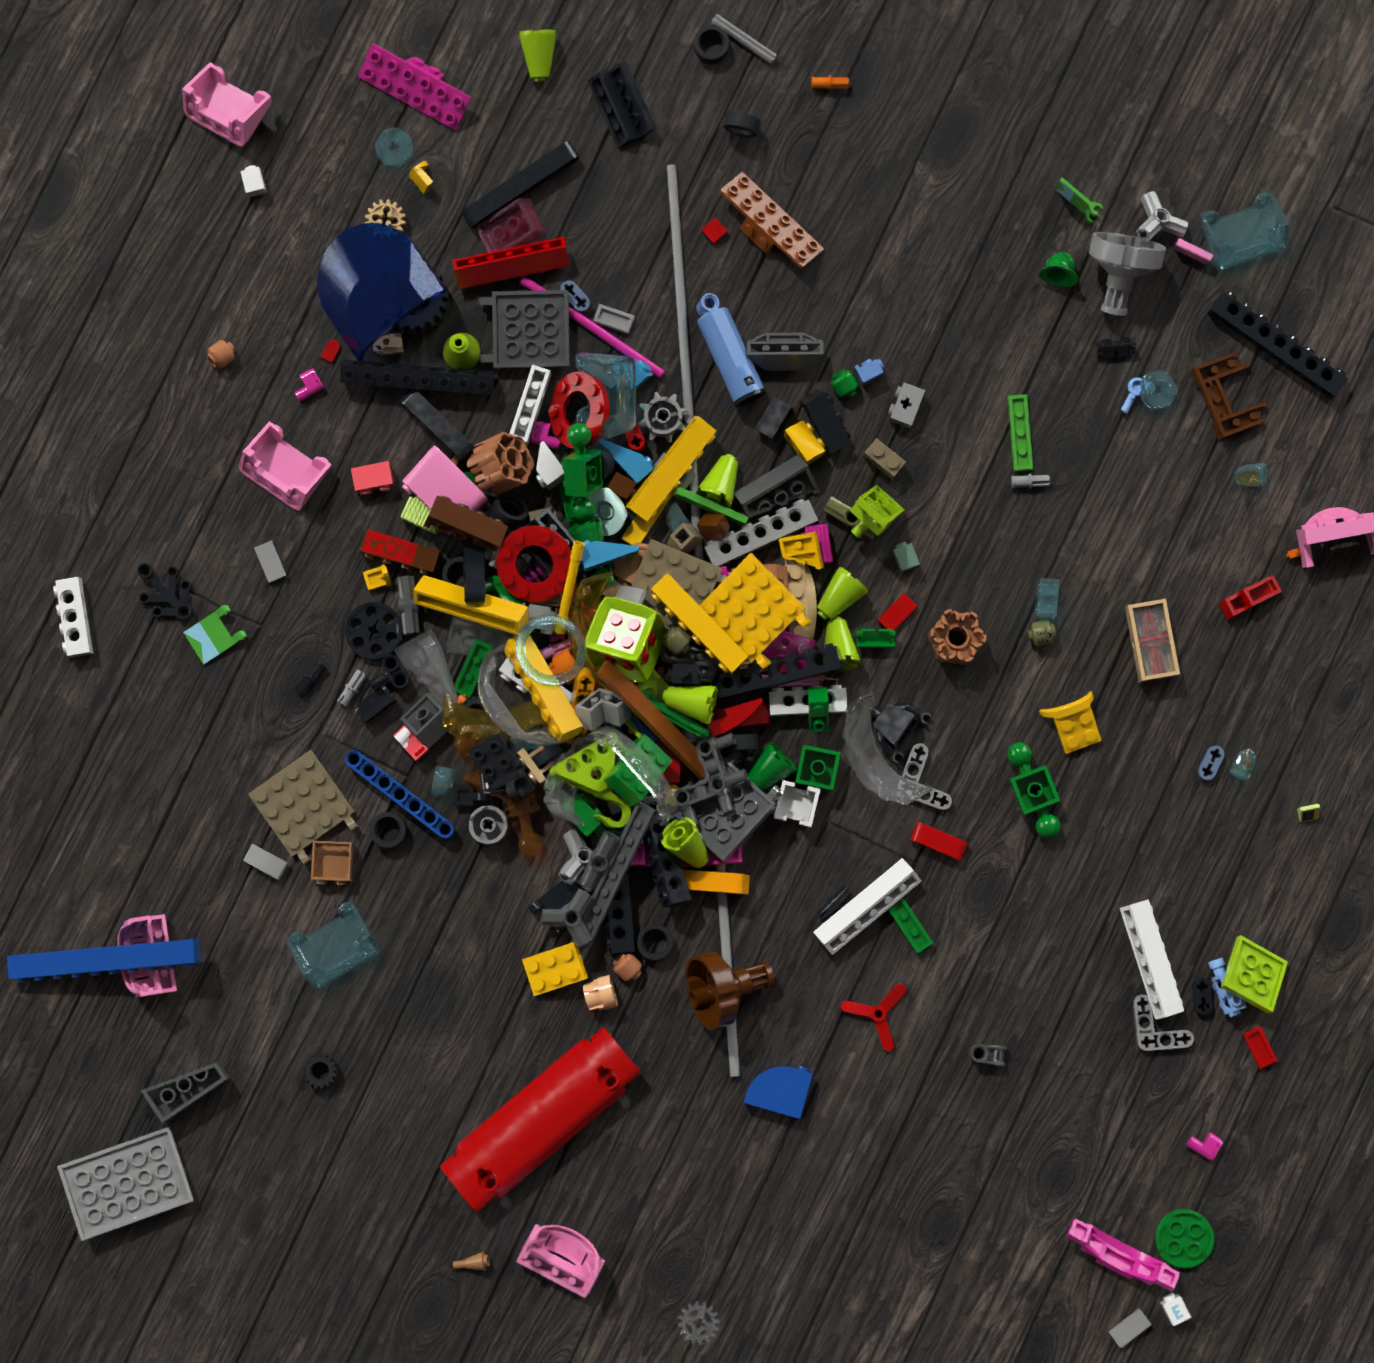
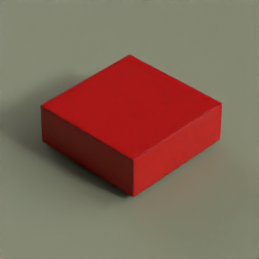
M716 217L701 229L713 244L728 233V230Z

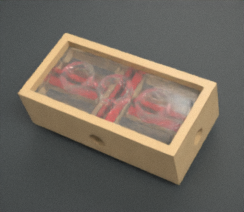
M1166 599L1126 606L1125 612L1139 683L1178 676L1180 671Z

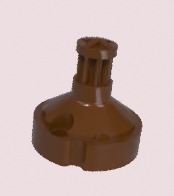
M714 951L690 957L685 968V979L688 984L687 994L691 1007L699 1022L709 1030L732 1025L738 1015L740 997L761 988H772L775 982L773 970L769 963L761 962L751 968L732 970L726 961Z

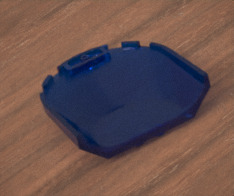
M380 223L356 225L338 235L325 251L318 270L317 288L322 307L357 360L360 361L364 359L363 356L371 345L427 300L448 291L413 241L400 230Z

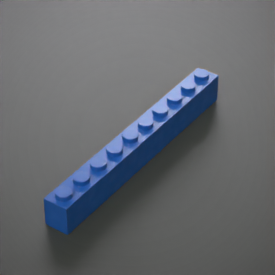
M199 939L7 956L8 978L16 979V982H26L28 977H34V981L46 980V976L51 975L53 979L64 978V974H71V977H82L85 972H89L90 976L101 975V971L107 970L108 974L120 973V969H127V973L139 972L138 968L145 967V971L157 970V966H164V969L176 968V964H183V968L195 967L194 963L201 962Z

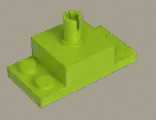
M875 485L860 496L855 502L856 504L850 509L860 520L851 532L856 537L861 538L869 528L879 536L905 510L878 485Z

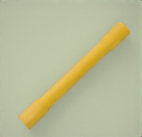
M581 541L573 542L570 565L554 632L557 634H565L569 609L585 543Z

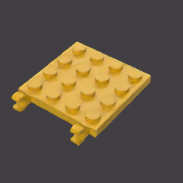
M752 553L699 605L749 656L747 660L750 663L756 660L763 669L767 668L771 661L762 652L795 619L803 628L811 623V620L802 613L806 607Z

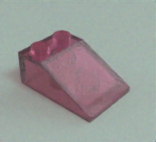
M518 198L476 226L488 252L526 245L546 233L531 200L525 198Z

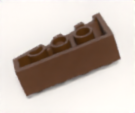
M438 495L423 524L427 528H430V525L439 528V532L444 534L452 532L456 538L461 540H468L470 538L473 544L496 552L508 528L501 520L490 519L483 512H474L464 504H456L450 498Z

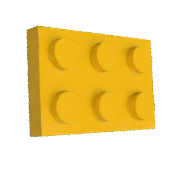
M575 942L522 959L534 996L588 979Z

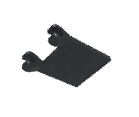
M560 881L529 906V910L531 913H534L542 906L546 909H561L572 900L579 887L574 882L570 885ZM573 913L572 916L566 919L567 922L571 923L574 921L576 915ZM553 926L548 930V934L550 937H554L566 926Z

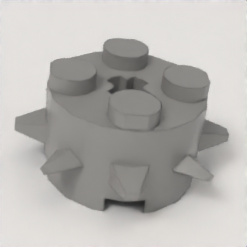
M655 392L654 399L649 404H640L641 409L644 411V419L638 422V425L647 427L650 432L649 440L652 441L654 438L660 437L666 438L668 442H672V435L678 430L684 431L686 428L682 423V416L688 412V409L680 408L676 402V394L668 398L661 397L658 392ZM660 414L668 416V418H666L665 421H662V419H658L660 418Z

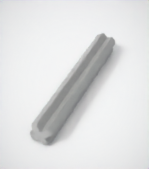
M719 15L713 18V25L725 30L727 35L770 64L776 60L777 55L736 26Z

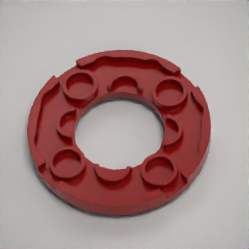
M573 372L566 375L558 382L550 401L548 414L553 433L563 445L569 448H574V446L567 439V432L571 424L568 423L566 413H568L566 407L570 403V396H573L575 392H583L590 403V414L585 425L590 428L592 437L586 448L592 446L601 438L604 433L602 429L605 420L609 419L607 391L598 378L587 372Z
M541 525L521 527L508 535L499 548L496 567L500 581L512 595L527 602L550 600L564 590L570 565L571 549L566 540L551 528ZM531 545L541 546L551 555L553 570L544 581L529 582L519 574L516 566L517 556L525 547Z

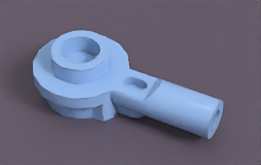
M1133 378L1128 383L1129 395L1121 408L1123 413L1127 414L1135 398L1146 392V383L1141 378Z

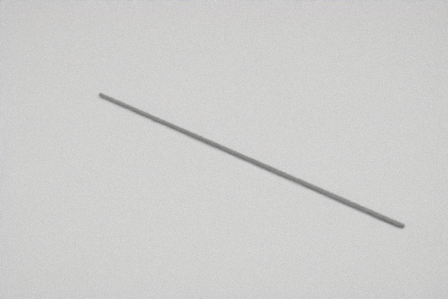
M667 165L683 407L688 409V412L684 414L685 427H687L694 414L676 165ZM696 459L691 464V471L696 476L689 484V491L693 493L699 487ZM690 504L691 522L699 532L697 523L701 519L700 508ZM701 541L693 549L694 557L704 561L703 543ZM706 724V729L709 730L707 739H710L713 736L709 724ZM707 744V752H709L711 747L710 744ZM725 864L716 865V872L726 873ZM717 892L722 958L732 968L727 893ZM735 1021L732 1025L727 1026L730 1077L740 1076Z

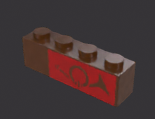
M366 529L360 548L364 558L375 560L376 557L382 559V563L393 566V563L400 564V568L408 571L414 568L419 570V574L429 576L430 573L435 575L441 556L440 550Z

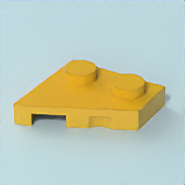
M817 532L779 538L782 558L795 560L804 565L808 564L816 567V569L824 568Z

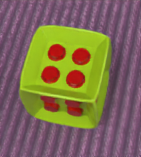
M605 597L595 613L585 643L586 655L591 664L598 669L601 668L606 660H610L628 679L646 682L652 674L661 652V644L664 640L662 636L666 632L664 621L658 612L647 606L616 597Z

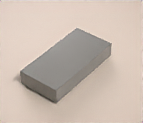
M599 304L593 322L629 335L635 316Z
M272 540L254 548L269 583L287 576Z
M1138 1308L1108 1331V1333L1118 1346L1122 1348L1152 1324Z

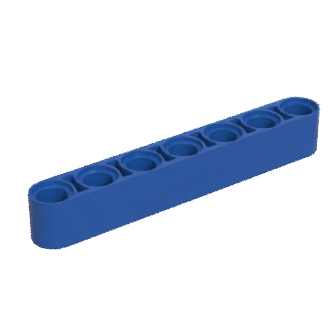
M355 750L349 751L346 754L345 762L350 768L433 832L445 839L451 838L454 835L455 827L450 821L372 761ZM354 754H357L359 756V762L355 765H352L350 763V757ZM368 766L374 767L375 772L372 776L365 775V769ZM381 779H389L390 784L387 788L380 786ZM399 789L405 792V797L401 800H397L395 797V793ZM414 801L420 803V809L416 812H413L410 808L411 803ZM428 813L435 814L436 818L433 823L426 822L425 817ZM445 824H448L451 828L448 835L441 833V827Z

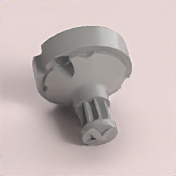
M1094 232L1089 254L1108 273L1106 283L1108 288L1101 310L1112 316L1127 315L1128 308L1126 306L1134 280L1162 268L1166 247L1151 240L1149 242H1142L1135 236L1112 232Z

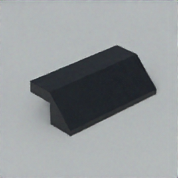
M621 61L609 71H600L588 80L618 148L642 139L657 129L626 61Z
M546 508L526 525H541L553 529L566 540L572 551L573 542L576 540L549 508ZM531 545L525 547L526 552L549 577L553 570V560L549 552L541 546ZM579 564L575 585L594 569L583 572L581 564Z

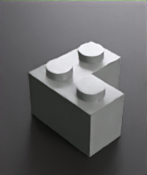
M601 688L596 689L575 706L576 715L583 725L582 728L594 731L604 722L621 726L632 717L631 709L614 692Z

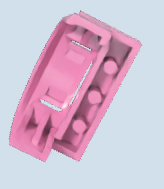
M1342 507L1328 508L1316 513L1305 525H1301L1302 529L1296 530L1302 568L1314 566L1310 544L1365 534L1371 555L1374 554V512L1359 514L1356 511ZM1343 518L1344 522L1336 523V519Z
M165 914L131 918L124 921L118 935V946L145 944L146 941L147 943L169 941ZM139 936L144 937V938L129 940L130 938H133V937H139ZM157 966V970L145 971V967L138 968L139 972L128 973L127 969H120L127 988L136 998L177 991L174 969H164V966ZM147 976H149V978H146V979H140V980H136V979H135V978H141V977H147Z
M535 1224L516 1262L586 1298L605 1260L600 1258L592 1243L580 1233L563 1226H539ZM549 1235H552L551 1238H550V1240H549V1242H548V1244H547L546 1247H545V1243H546V1241H547ZM549 1251L558 1253L566 1257L576 1265L567 1262L566 1260L550 1253ZM586 1253H587L588 1256H587V1258L585 1259L583 1265H581V1263H582V1261H583V1259H584V1257H585V1255H586Z

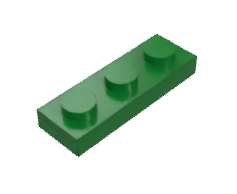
M478 638L475 639L453 691L462 695L465 694L468 698L471 697L494 645Z
M903 897L888 909L916 954L933 944Z

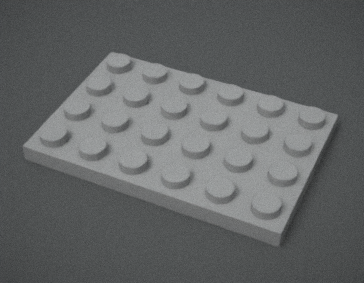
M170 1127L57 1166L81 1241L194 1201Z

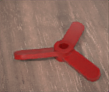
M902 983L896 984L875 1007L843 1001L840 1009L844 1013L873 1019L883 1049L891 1051L894 1049L895 1044L887 1023L886 1014L905 994L906 987ZM877 1010L882 1012L879 1018L875 1016V1011Z

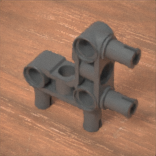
M732 733L717 739L714 737L702 739L697 743V755L699 762L703 765L706 774L704 776L705 779L694 785H686L678 789L673 795V801L678 806L680 812H683L684 817L692 819L696 825L699 824L694 811L696 805L718 798L723 814L733 812L734 809L729 797L730 790L733 788V785L748 780L745 769L729 775L722 759L721 749L736 744ZM710 744V751L705 753V745ZM722 780L723 786L717 790L716 783ZM686 793L687 801L682 803L681 796Z

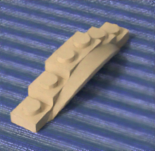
M785 559L788 590L806 607L802 613L811 620V623L803 628L795 619L789 625V632L813 639L816 627L817 601L812 574L807 564L804 565L795 560Z

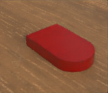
M330 340L320 357L333 363L340 350L339 342Z

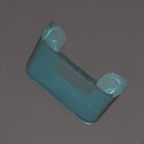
M1272 191L1257 195L1253 207L1219 217L1216 211H1206L1200 214L1203 231L1213 254L1214 262L1219 269L1228 268L1282 250L1288 244L1289 223Z
M586 352L576 354L575 364L577 370L581 372L587 371V373L598 378L603 383L608 394L609 419L605 420L602 436L611 438L631 431L636 423V371L634 359L627 356ZM588 398L587 406L581 408L577 413L576 423L586 424L589 418L590 403Z
M352 900L340 905L338 909L339 917L306 936L305 933L295 932L285 939L302 975L314 988L328 984L380 951V946Z

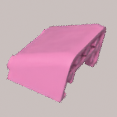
M209 63L182 89L183 109L186 116L238 146H243L249 141L271 105V96L268 93L257 91L254 97L227 83L223 69L212 63Z
M269 421L243 450L239 469L246 477L294 510H301L326 476L332 464L324 457H315L313 460L285 442L281 427Z
M433 446L402 480L404 491L409 495L411 493L416 494L430 509L437 495L440 497L446 496L456 504H464L474 512H482L488 506V499L484 493L436 446Z

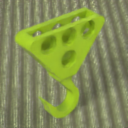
M610 734L551 767L550 775L553 778L593 794L595 797L618 805L622 810V817L618 822L599 814L594 815L606 827L615 829L627 824L631 816V809L629 804L614 794L611 787L604 781L615 763L617 738L615 735ZM598 745L603 749L602 754L598 751ZM583 754L587 757V763L582 760ZM567 763L572 767L571 772L566 768ZM592 771L597 775L596 780L592 778Z

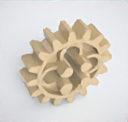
M381 199L379 205L373 203L374 208L367 209L370 215H365V219L369 220L365 222V225L370 227L368 229L370 234L374 232L373 236L375 239L380 236L381 241H384L385 237H388V240L391 241V236L393 235L398 238V231L404 232L401 226H406V222L402 220L406 218V215L400 214L403 209L402 207L397 208V202L391 205L390 199H387L386 203H383ZM390 209L387 213L389 221H386L387 230L381 232V229L384 228L382 220H385L384 210ZM375 216L380 217V219L373 221ZM394 219H397L398 223L392 224L390 221H394Z

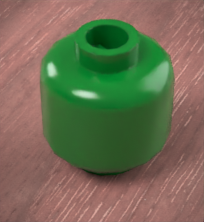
M842 369L831 377L833 379L831 386L839 397L847 396V398H850L857 393L856 389L859 386V382L850 370L845 371Z

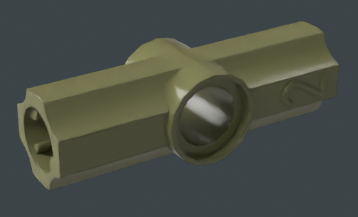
M832 496L823 509L825 513L841 521L849 528H854L860 521L857 518L856 522H849L847 514L852 513L850 511L851 507ZM868 528L863 535L872 540L875 533Z

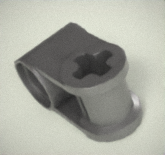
M974 1044L969 1048L968 1055L971 1060L976 1062L1005 1066L1004 1051L1007 1049V1046ZM976 1048H981L983 1051V1055L979 1059L974 1057V1050Z

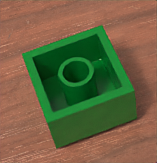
M802 745L795 784L833 791L841 752Z

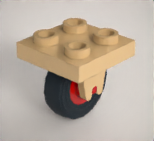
M554 744L549 748L540 746L528 755L525 749L522 748L517 752V759L522 761L520 766H525L530 772L528 777L533 784L536 785L538 783L541 787L546 782L543 774L556 765L554 758L562 753V749L558 744Z

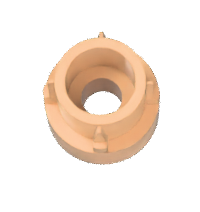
M610 975L599 977L593 982L583 985L589 1010H607L618 1007L616 992Z

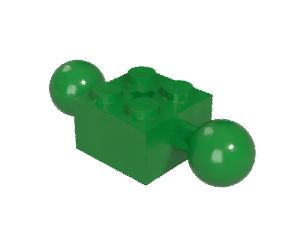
M576 423L567 432V439L574 446L575 452L563 458V488L565 489V496L577 497L571 508L574 518L581 522H587L596 513L595 504L589 499V495L603 487L601 450L586 449V445L589 444L592 437L590 428L583 423Z
M1022 742L1014 743L1009 747L1007 757L1012 765L1019 767L1021 775L1010 778L1008 782L1021 815L1036 811L1038 816L1036 822L1037 833L1043 838L1051 839L1059 833L1060 822L1057 817L1049 814L1046 806L1060 801L1047 766L1044 765L1032 770L1029 764L1032 758L1030 747ZM1031 785L1034 788H1038L1036 795L1030 793Z
M552 776L546 780L545 791L547 795L553 799H561L565 803L560 810L587 838L594 833L600 840L604 831H610L620 839L621 834L619 832L607 830L602 825L603 823L594 817L596 814L604 815L597 808L593 810L589 806L591 802L583 793L580 796L577 793L573 795L569 791V784Z

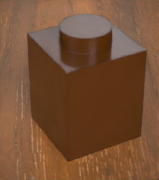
M617 471L607 487L626 502L629 498L632 499L638 491L636 489V482Z
M705 512L697 523L700 534L706 540L722 541L730 530L725 514Z

